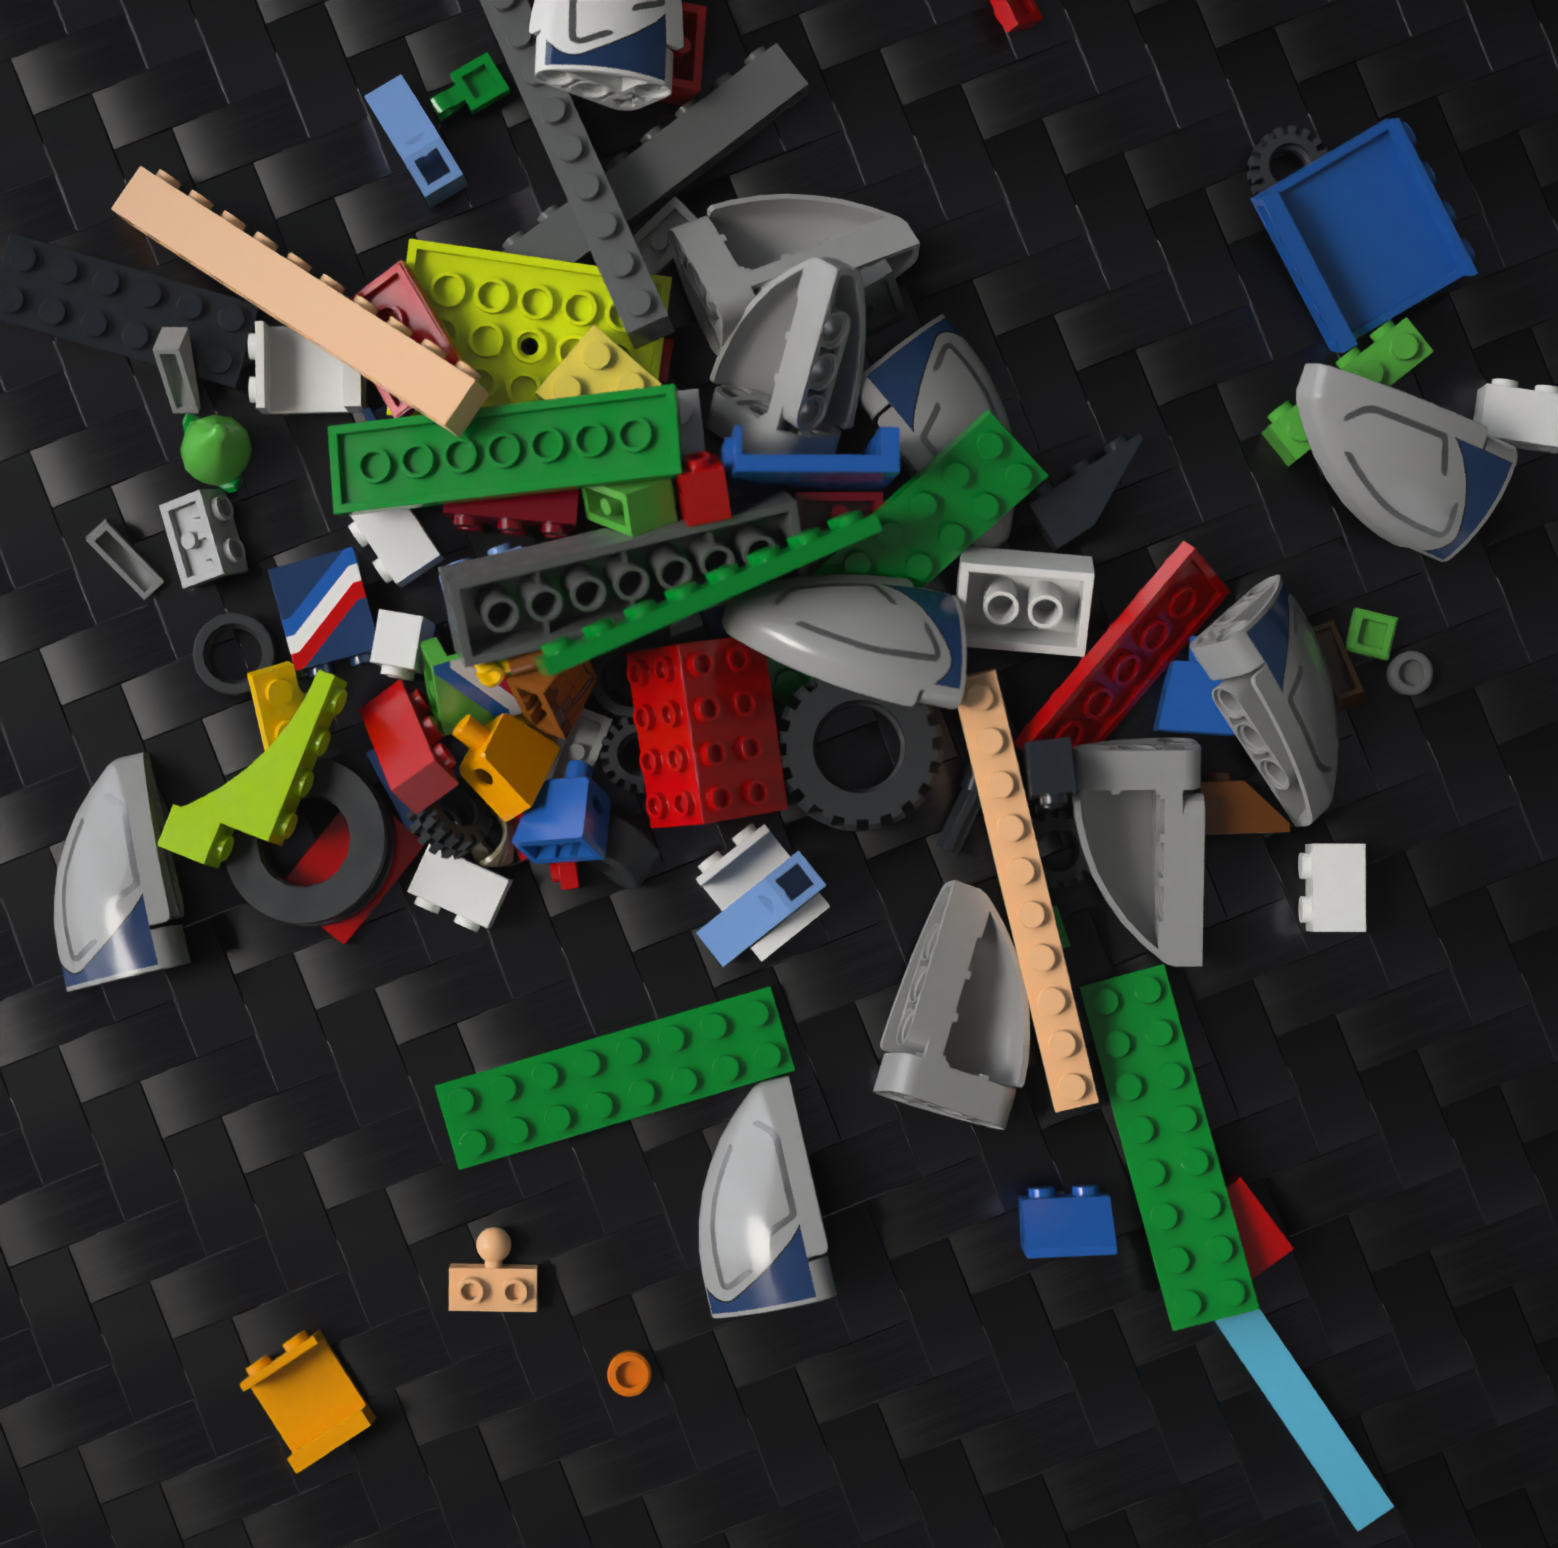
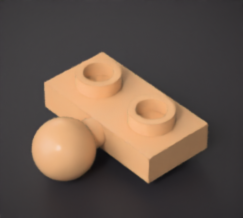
M490 1227L482 1231L478 1236L476 1248L480 1257L485 1260V1264H450L449 1311L537 1312L538 1265L502 1264V1260L508 1256L511 1250V1239L503 1229Z

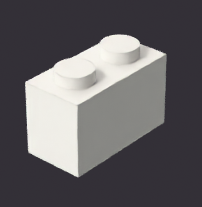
M1492 379L1491 384L1487 383L1477 391L1473 421L1485 425L1489 435L1515 448L1557 454L1558 387L1536 385L1535 390L1518 388V382L1514 380Z
M411 508L350 515L354 522L348 526L362 547L370 544L378 556L372 563L386 583L394 580L402 588L444 560V557Z
M379 609L370 662L382 667L381 674L388 675L391 678L414 681L415 673L424 675L419 642L433 638L435 623L423 616Z
M429 844L407 891L417 896L414 904L436 914L439 913L441 907L457 914L454 920L455 923L475 932H478L480 926L491 928L513 880L463 857L455 860L453 855L449 859L441 858V850L435 855L428 851L431 846Z
M1305 844V853H1300L1298 859L1299 878L1306 879V896H1300L1298 912L1300 923H1306V931L1366 932L1365 844Z

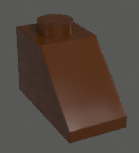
M1206 773V782H1201V787L1196 789V793H1203L1205 835L1290 832V823L1245 781H1232V773Z

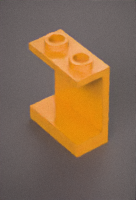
M305 1330L298 1333L282 1344L286 1352L274 1360H271L268 1354L245 1369L249 1376L239 1384L243 1392L249 1388L252 1389L292 1451L287 1460L296 1474L371 1426L376 1419V1416L320 1330L311 1336H308Z

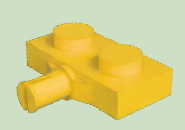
M289 661L247 673L265 751L289 724L308 693H303L299 688L294 664Z

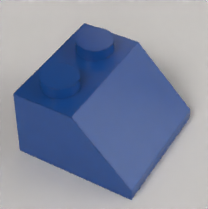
M1099 1185L1072 1186V1193L1055 1194V1187L1028 1188L1029 1195L1018 1196L1021 1249L1027 1258L1117 1254L1110 1195L1106 1192H1099Z

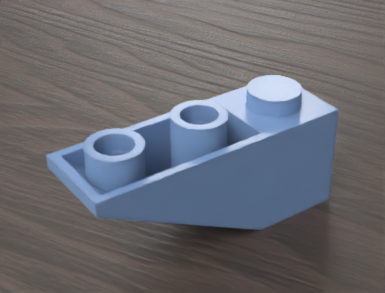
M401 74L364 96L431 208L468 186L463 173Z
M798 851L697 931L696 934L724 967L824 888L826 884L800 851Z

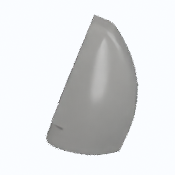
M802 194L758 195L717 203L707 209V216L668 229L667 233L673 259L686 296L700 328L716 356H718L723 344L740 322L748 304L773 279L791 267L809 258L831 257L840 259L859 271L867 265H874L886 259L896 278L916 262L920 242L908 223L896 215L844 199Z
M809 258L773 279L754 297L745 308L740 322L723 344L710 375V380L713 383L722 384L715 388L708 413L706 427L710 431L724 439L730 438L735 425L742 426V451L746 454L835 455L841 436V430L837 425L842 429H851L854 424L864 365L866 310L862 275L857 269L837 258Z

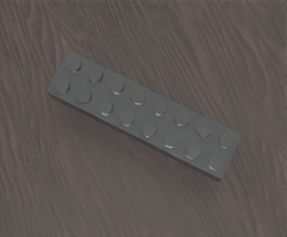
M779 487L729 499L731 519L687 527L680 511H677V522L634 537L611 528H604L438 567L455 652L464 666L470 667L540 650L541 645L561 636H570L572 641L585 636L582 627L603 618H612L615 623L625 618L623 612L625 608L647 599L648 601L654 599L656 604L667 600L664 592L688 581L689 583L695 581L697 586L708 582L705 574L716 568L735 563L740 568L748 564L745 556L755 551L776 545L779 546L780 550L788 547L786 538L801 532L797 502L783 488ZM806 564L767 582L808 576ZM729 598L703 610L727 605Z

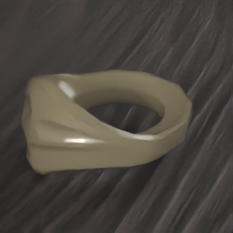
M491 808V815L495 816L501 825L503 833L501 843L493 851L483 839L471 853L477 865L485 868L508 866L514 860V844L512 843L515 834L511 820L503 821Z

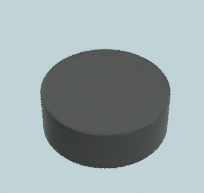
M1415 651L1404 652L1394 657L1389 663L1387 679L1390 686L1399 694L1408 696L1419 694L1431 684L1433 667L1429 659L1423 654Z

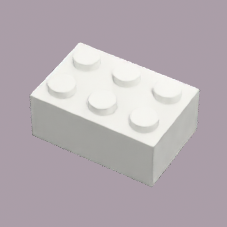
M969 546L960 554L956 597L964 617L966 647L1084 657L1094 582L1092 557Z

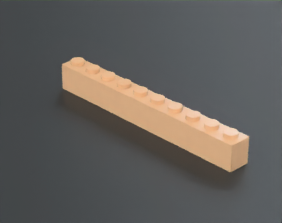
M142 166L139 167L111 208L116 214L134 228L459 438L462 436L490 394L478 383L481 375L460 360L454 367L444 360L447 353L427 339H424L421 345L409 338L413 331L395 318L390 317L387 323L376 317L379 310L362 297L357 295L353 301L342 295L345 291L342 285L325 274L318 280L309 274L312 267L291 252L286 258L276 253L279 246L257 231L253 237L243 232L246 225L229 212L224 210L221 216H218L210 211L214 205L196 191L191 190L188 196L178 190L182 184L163 170L159 169L157 174L154 175Z
M993 668L968 674L965 679L963 697L957 708L1026 989L1052 1104L1056 1113L1099 1103L996 670Z

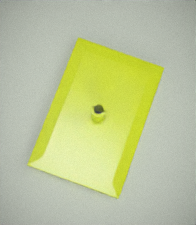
M409 239L406 263L414 273L466 364L481 375L478 383L490 393L481 408L539 401L534 396L537 389L593 325L599 328L658 381L664 337L636 350L634 349L597 266ZM650 274L667 312L672 277ZM528 341H532L537 347V352L533 355H527L523 353L521 346ZM387 406V415L393 416L390 409ZM416 411V412H415L414 414H412L411 416L423 415V414L420 413V412H418V411Z

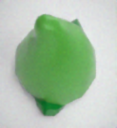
M186 412L182 421L185 435L180 449L185 469L195 479L203 483L218 486L228 493L238 491L242 472L247 467L253 450L248 430L232 417L214 414L202 418Z

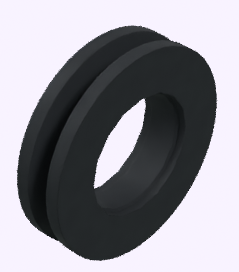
M317 757L312 773H314L313 785L307 796L301 797L300 801L309 798L328 800L338 807L347 820L350 833L348 854L338 872L322 883L311 886L294 885L283 878L274 866L270 842L238 829H234L232 834L234 838L233 848L229 857L225 860L228 873L235 887L255 909L274 919L307 927L335 924L352 917L365 908L385 884L392 868L396 848L393 818L385 799L378 789L356 771L334 761Z

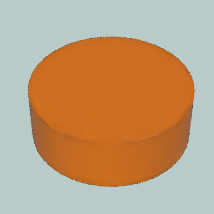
M634 1350L618 1353L611 1360L607 1371V1378L611 1388L616 1393L628 1397L642 1393L648 1387L652 1375L648 1359L640 1352Z

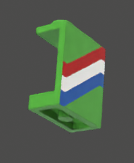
M437 637L419 642L428 702L433 709L431 714L445 735L452 734L456 725L468 714L483 725L502 713L510 714L511 716L522 713L506 681L511 672L506 673L503 681L496 687H486L475 675L477 670L474 666L465 667L457 654L450 656L445 654ZM507 658L497 660V662L506 660Z

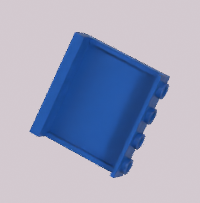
M1399 118L1384 119L1250 198L1329 350L1333 352H1346L1358 344L1357 338L1462 276L1478 274L1473 264V261L1476 260L1473 248L1465 238H1460L1453 225L1456 222L1453 209L1446 200L1440 199L1433 186L1437 183L1432 168L1426 161L1421 162L1414 148L1417 144L1416 137L1410 126L1406 122L1401 123Z
M735 425L730 438H724V444H722V450H719L718 458L725 470L728 493H758L779 487L783 488L788 494L793 492H883L900 472V427H881L863 450V455L742 454V426Z

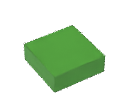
M1354 608L1344 645L1346 651L1387 661L1398 618Z

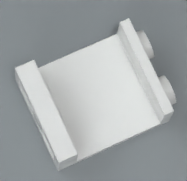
M255 321V333H249L248 353L250 360H255L256 376L249 377L248 391L250 402L256 403V409L262 414L362 413L361 411L367 408L366 377L289 327H269L264 321Z
M751 823L732 838L733 842L737 845L724 857L719 851H716L698 866L702 874L696 878L697 882L706 890L722 911L790 858L789 854L765 824L757 829ZM817 892L750 945L751 949L762 962L827 910L830 905Z

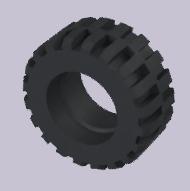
M813 677L794 693L781 715L777 729L784 784L790 797L807 815L816 821L839 830L871 831L887 827L905 818L920 806L934 787L940 765L942 764L943 735L941 725L938 724L935 716V709L932 705L916 702L913 706L888 702ZM850 707H867L883 714L893 724L900 741V756L894 771L885 781L868 789H850L837 784L825 773L818 758L817 742L824 724L834 714Z

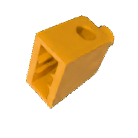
M502 713L485 725H482L468 714L460 720L452 733L453 736L469 748L459 766L460 775L505 822L532 807L561 749L553 741L510 714Z

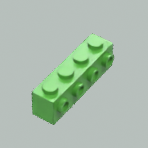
M1406 317L1396 326L1391 319L1370 335L1374 341L1372 345L1362 353L1355 346L1335 363L1341 370L1390 387L1434 351ZM1287 400L1267 416L1272 424L1262 432V435L1289 467L1308 452L1311 447L1303 428L1297 404L1292 406Z

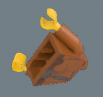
M541 649L507 657L506 660L500 662L495 660L474 665L477 670L475 673L477 678L483 685L490 688L499 685L503 681L505 674L511 672L506 681L522 711L521 714L514 715L513 717L535 731L540 730L541 733L546 732L565 740L578 719L597 678L589 660L550 677L541 675L534 661V657L543 654Z

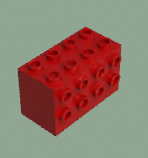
M733 637L626 653L628 663L627 677L631 684L634 705L633 720L638 733L640 747L639 762L644 775L647 796L646 810L650 817L651 828L706 824L788 809L766 655Z

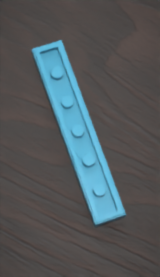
M1258 1309L1215 1320L1217 1326L1355 1529L1360 1531L1394 1507L1262 1311Z

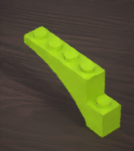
M318 670L302 704L271 746L247 769L219 789L183 807L173 804L157 846L218 869L221 861H225L232 851L234 844L232 834L234 829L282 846L285 838L288 839L296 827L298 817L295 812L301 797L307 796L313 785V767L317 757L322 756L329 745L331 734L328 730L334 715H338L345 705L347 699L345 688L348 682Z

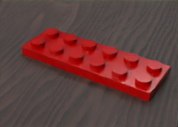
M1183 541L1173 554L1165 560L1162 567L1145 587L1137 593L1129 606L1109 626L1107 632L1090 652L1081 659L1078 666L1062 685L1053 692L1046 704L1025 725L1022 732L1013 741V744L1022 753L1025 742L1070 737L1073 748V746L1106 740L1169 663L1188 643L1190 637L1199 630L1230 593V590L1196 548Z

